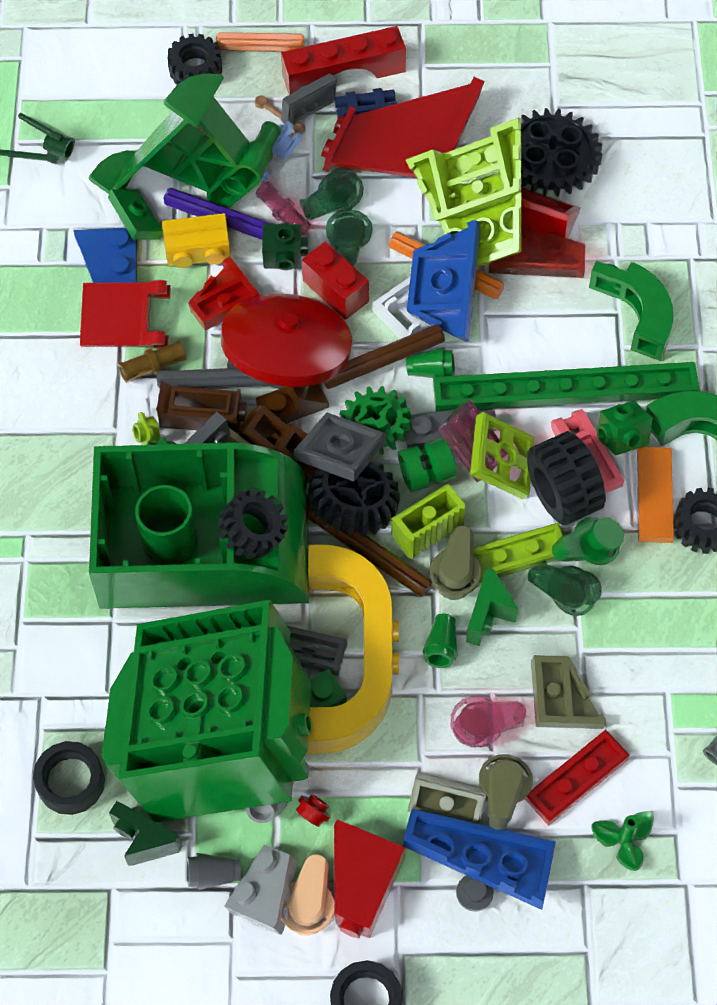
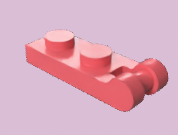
M583 409L572 412L571 417L566 419L560 417L551 421V428L555 436L566 431L571 433L574 429L580 431L575 435L583 441L593 455L603 478L605 494L623 487L624 479L606 447L599 441L597 432Z

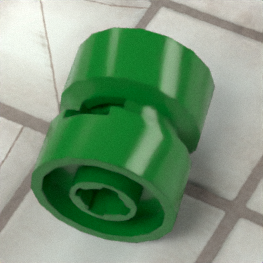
M445 438L427 442L423 449L414 446L398 451L400 470L410 493L430 487L431 481L441 484L457 478L455 461ZM423 461H425L427 470L423 469Z

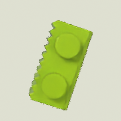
M446 484L391 518V535L406 556L413 559L414 555H419L420 551L424 552L425 548H430L431 544L436 545V541H441L442 537L447 538V534H451L455 527L464 526L466 505L453 488Z

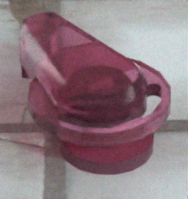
M470 696L462 699L455 705L450 716V727L460 743L472 748H483L493 744L502 732L520 726L523 727L526 718V708L521 702L517 701L493 702L491 699L483 696ZM467 704V705L462 709L460 715L457 716L456 719H455V721H454V717H455V714H456L457 710H458L462 705Z

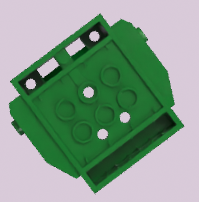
M270 600L137 624L134 652L130 653L110 688L102 758L111 772L155 822L291 802L293 782L308 778L309 766L304 757L308 750V735H311L313 731L312 719L309 714L311 683L296 653L290 646L291 631Z

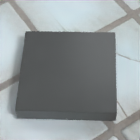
M326 412L295 448L294 460L355 481L386 443V433Z

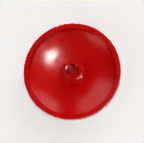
M272 293L245 299L228 311L223 319L221 329V347L227 359L244 374L256 380L278 386H310L335 377L347 365L352 347L351 331L338 313L316 300L293 294Z

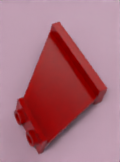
M473 77L471 83L358 115H354L356 108L350 106L346 116L340 115L333 129V133L336 134L334 140L328 139L323 148L321 156L326 158L323 171L329 172L331 166L417 178L414 171L409 168L406 159L430 150H436L441 153L455 150L479 99L485 81Z

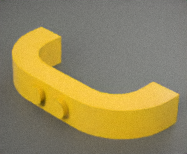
M309 545V590H330L347 594L358 603L364 617V675L359 691L352 699L342 705L310 707L309 714L312 719L313 731L311 735H308V750L306 754H324L348 749L365 740L375 731L386 715L392 695V675H399V653H392V642H399V621H392L390 591L383 576L370 561L360 554L343 547Z

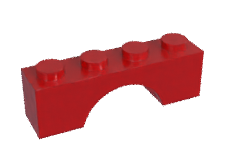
M398 26L292 49L281 52L282 76L290 95L298 91L302 86H307L329 73L334 76L339 72L349 69L368 70L377 79L406 72V47Z

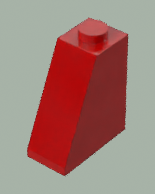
M337 819L334 824L335 922L340 926L339 930L350 937L359 939L363 935L370 938L405 859V847Z

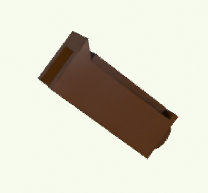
M161 381L156 411L160 428L197 431L208 419L218 412L227 420L229 428L237 433L240 422H244L247 418V402H242L241 389L228 391L171 386Z

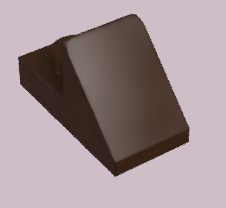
M319 384L303 387L285 386L256 397L257 407L264 405L286 424L329 408V403Z

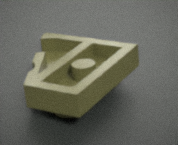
M534 655L531 659L536 727L603 729L606 725V718L603 713L598 714L589 699L591 693L585 683L578 678L577 670L569 656Z

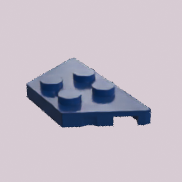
M477 220L468 222L466 229L454 235H451L449 232L439 237L434 243L426 244L413 251L407 312L411 316L431 326L438 324L442 331L464 342L469 341L481 229V225Z

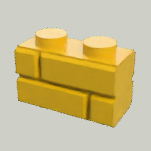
M225 213L162 221L168 266L187 268L193 263L207 262L209 264H219L230 256Z

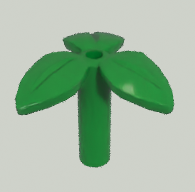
M643 811L627 816L621 831L614 822L609 820L593 822L591 830L597 841L605 847L614 846L619 843L621 847L616 856L617 860L625 868L637 871L643 864V852L632 841L645 840L649 836L653 827V812Z

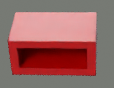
M326 241L302 259L303 281L345 320L369 302V280Z

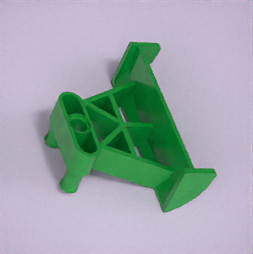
M205 73L191 76L177 84L165 98L164 105L173 112L154 130L137 151L125 150L108 156L95 167L88 179L109 194L111 189H126L133 175L144 166L206 191L210 202L230 208L260 183L273 158L272 148L281 134V129L276 123L265 121L256 139L249 142L214 98L224 77L220 74ZM198 124L205 131L204 133H202L201 129L197 127Z

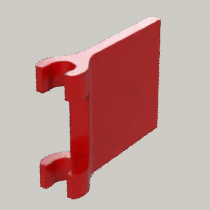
M166 280L142 283H83L80 346L146 347L154 349L168 346L169 336L165 335L164 331L149 332L151 298L170 299L171 285H167Z

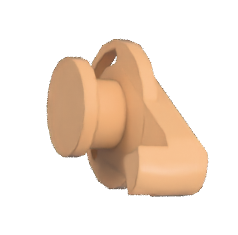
M314 854L305 860L297 881L290 884L292 890L290 902L283 905V909H288V918L286 920L282 910V922L290 931L301 936H310L321 932L330 924L334 916L335 902L331 891L327 888L329 865L327 860L321 855Z

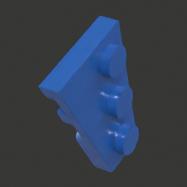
M126 228L73 230L75 241L93 283H137V240L132 239Z

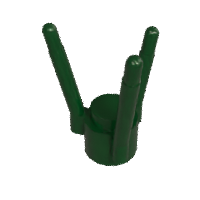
M19 113V119L46 134L43 149L47 150V154L0 149V156L41 160L56 165L59 159L67 161L70 158L74 149L75 139L54 131L23 113Z

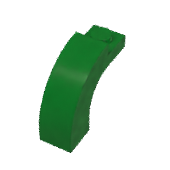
M596 260L591 271L589 288L620 299L632 307L637 314L639 323L634 332L630 350L661 361L668 345L673 324V305L664 285L650 271L636 263L631 262L627 271H624L613 264H605Z
M701 391L676 392L661 397L646 407V412L652 417L651 433L661 446L690 433L705 434L717 440V395Z

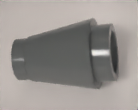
M196 853V857H187L188 887H197V890H202L241 880L240 858L232 859L230 857Z

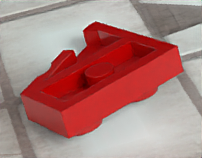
M230 256L222 262L224 268L216 277L211 275L204 283L203 289L197 292L188 302L191 313L205 331L223 322L228 311L239 302L260 295Z

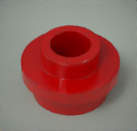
M311 794L309 798L301 795L298 800L300 804L296 811L304 819L317 827H320L323 821H329L331 816L326 812L329 808L327 803L314 794Z

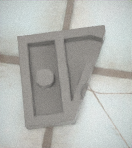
M264 844L224 907L235 916L282 935L285 924L281 920L283 905L290 902L292 891L290 884L295 875L297 862L290 854Z

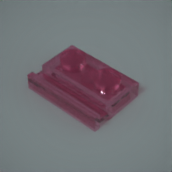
M470 399L461 403L445 420L444 425L438 428L469 472L471 470L476 416L480 414ZM488 430V439L499 443L500 439L495 432ZM504 449L500 451L502 458L508 454ZM486 453L485 466L493 471L497 466V462L493 456ZM473 477L476 482L481 481L480 479Z

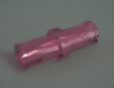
M270 181L264 182L257 189L256 196L272 211V216L277 221L301 224L302 236L308 232L311 227L310 222L294 208L295 203L290 198H284Z

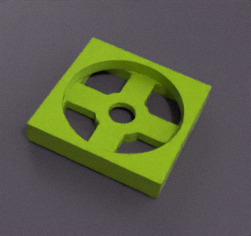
M485 412L478 414L475 423L470 475L520 499L528 497L530 495L531 479L527 466V451L534 446L535 437ZM488 430L500 431L499 443L488 439ZM513 442H514V444L516 445V447H517L519 453H517V450H516L515 446L513 445ZM501 449L508 453L507 461L502 458L500 454ZM486 453L495 458L497 462L496 472L486 468ZM511 466L521 470L516 481L510 479Z

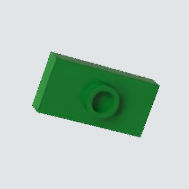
M111 189L108 199L132 239L160 240L163 230L139 190Z

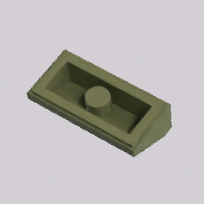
M418 772L415 776L407 812L415 809L480 824L487 796L478 786Z

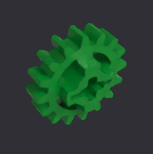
M380 386L378 392L373 393L372 388L367 387V394L362 396L361 393L356 391L354 393L356 398L354 402L346 400L345 406L347 410H341L339 414L344 419L386 433V443L378 451L380 455H384L385 447L389 446L392 450H396L395 441L405 442L407 440L405 431H411L412 429L410 419H412L410 408H407L406 399L404 397L398 399L396 390L386 394L384 386Z

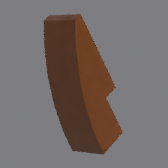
M264 405L253 409L237 431V434L250 444L273 449L289 456L293 460L295 448L307 436V433L295 423L287 425ZM295 460L303 468L307 477V483L310 484L312 475L318 468Z

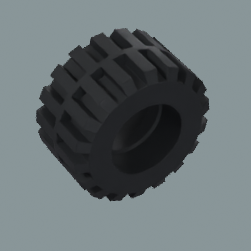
M566 431L529 448V451H527V466L532 485L546 511L559 524L566 526L604 508L606 495L601 472L590 450L574 433Z

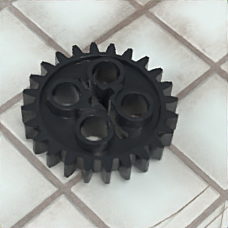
M545 108L544 115H539L537 111L533 110L531 119L524 114L521 115V188L530 184L531 193L541 188L543 196H546L549 190H553L556 197H559L561 189H564L570 195L572 194L573 186L582 190L584 181L591 183L593 174H598L599 165H601L602 143L598 142L599 134L592 133L593 125L583 126V117L573 120V112L571 111L566 116H561V109H557L555 115H551L548 108Z

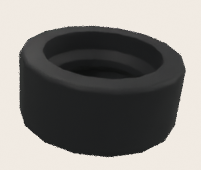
M64 741L52 745L40 755L35 763L33 780L36 791L47 808L59 814L74 815L86 811L98 801L104 789L105 776L98 756L90 747L80 742ZM68 759H78L84 762L91 774L90 783L87 788L78 795L71 797H60L54 794L48 784V776L52 768L59 762Z
M369 960L353 962L342 969L334 979L330 992L331 1005H344V995L348 986L359 978L369 977L378 980L384 985L389 996L388 1005L403 1004L401 984L393 971L381 963Z

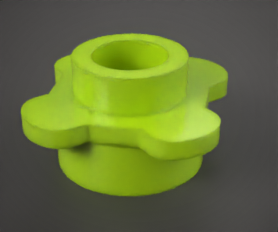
M138 412L137 423L132 425L135 441L137 443L141 442L142 445L158 442L160 440V429L154 416L146 417L144 412Z

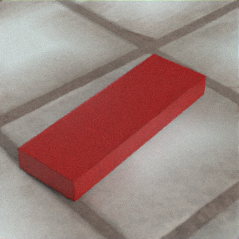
M605 729L535 786L525 800L549 826L627 762L630 755Z

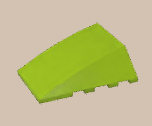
M519 117L491 127L490 137L447 153L430 150L406 159L409 168L414 171L418 179L417 184L422 194L426 195L432 207L431 212L435 220L439 221L444 231L443 235L449 232L451 235H454L468 227L467 223L472 220H477L481 225L477 267L521 252V118Z

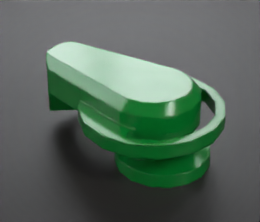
M587 517L578 522L573 529V533L565 535L555 542L552 547V554L558 561L585 560L594 565H606L615 560L619 554L620 546L624 541L623 529L619 523L611 518ZM611 550H614V554L612 555V557H609V552Z

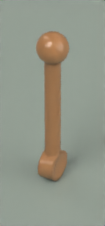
M260 95L255 98V106L257 108H265L281 119L282 112L268 104L265 96ZM297 122L293 124V130L295 133L299 132L302 134L305 131V126L303 123Z

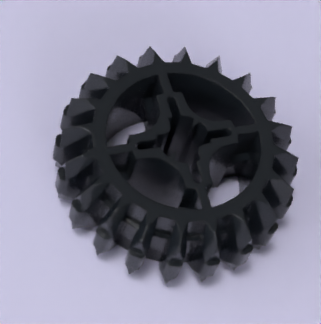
M372 460L355 481L318 468L312 475L308 488L309 508L314 510L315 519H323L324 527H335L336 534L342 530L348 533L349 538L353 533H358L362 538L368 532L376 535L380 528L386 529L390 521H392L391 518L396 516L400 502L398 482L393 481V473L384 472L383 464L375 466Z

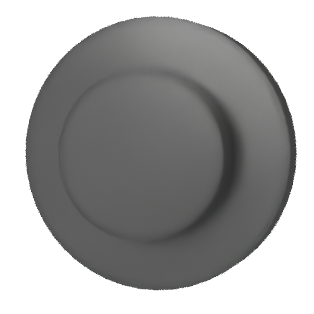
M464 876L457 885V900L466 910L473 912L482 911L490 905L493 899V887L469 876Z

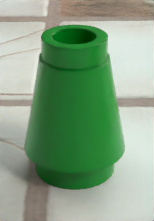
M443 347L407 357L406 368L408 376L426 378L454 376L455 361L453 350H445Z
M438 614L435 617L423 648L425 661L430 666L436 668L450 667L458 656L456 619L452 615Z

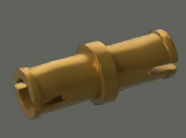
M176 341L154 351L151 348L145 350L143 355L120 362L118 366L124 382L127 383L149 373L156 375L160 369L186 361L187 358L185 357L186 353L181 342Z

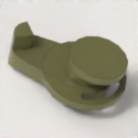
M457 526L453 529L445 550L434 557L430 565V579L433 586L444 598L450 600L464 598L478 586L481 579V566L473 555L474 535L467 526ZM434 575H438L437 582L434 578Z
M499 754L490 757L483 763L480 769L479 786L488 797L489 826L496 830L506 829L512 819L517 803L523 801L531 791L533 786L532 772L528 765L518 757ZM495 762L489 770L486 769L487 766Z

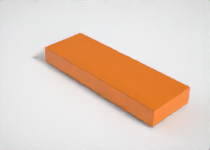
M641 447L637 449L638 542L673 543L672 448Z

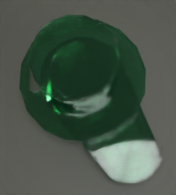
M339 167L334 169L322 179L317 191L306 199H299L304 216L308 220H314L330 213H343L351 210L363 197L364 187L362 180L349 168ZM357 181L359 182L360 186L358 195L356 188Z
M352 209L341 210L328 219L325 227L326 237L331 245L335 247V250L354 267L357 263L360 248L364 247L371 240L373 234L372 222L367 215L360 211Z
M543 561L528 572V581L551 597L558 608L566 614L573 616L586 614L593 609L602 595V587L598 578L591 572L584 571L573 565L563 566L559 569ZM584 604H585V605H589L586 610H583V611H576V610H575V609H578L579 607H581V606L584 605Z

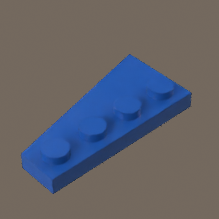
M411 809L403 847L538 909H543L555 841L507 830H496L490 826Z

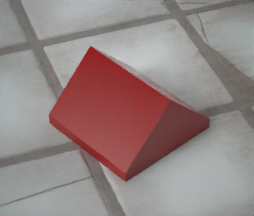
M521 188V233L564 247L581 207L549 196H543V194L537 192L531 193V190Z

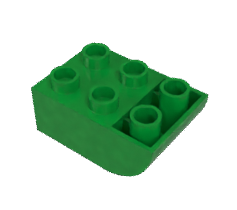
M244 443L94 446L89 576L99 608L243 605L270 600L272 604L309 603L307 477L303 468L295 460L283 453L266 447ZM248 489H255V495L259 490L266 491V499L273 495L277 498L273 504L277 506L281 503L284 507L280 515L287 514L288 520L284 523L288 525V531L284 534V539L268 555L266 554L257 559L256 555L252 559H246V552L241 556L234 554L237 548L233 545L229 550L225 546L229 539L221 540L219 535L223 531L222 528H218V522L221 519L219 518L220 512L234 496L243 490L246 492ZM250 514L242 515L245 526L251 532L259 535L263 534L262 524L256 517Z

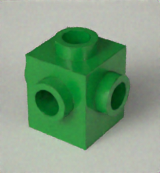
M634 400L601 410L597 437L615 456L650 444L652 417Z

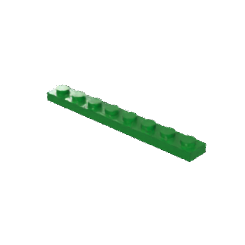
M695 362L433 377L435 412L462 408H477V410L650 400L659 399L676 392L700 391Z

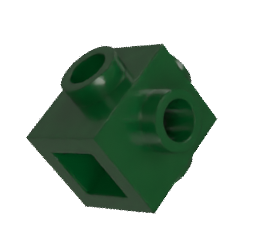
M263 224L262 256L264 269H302V256L308 255V237H302L301 224Z

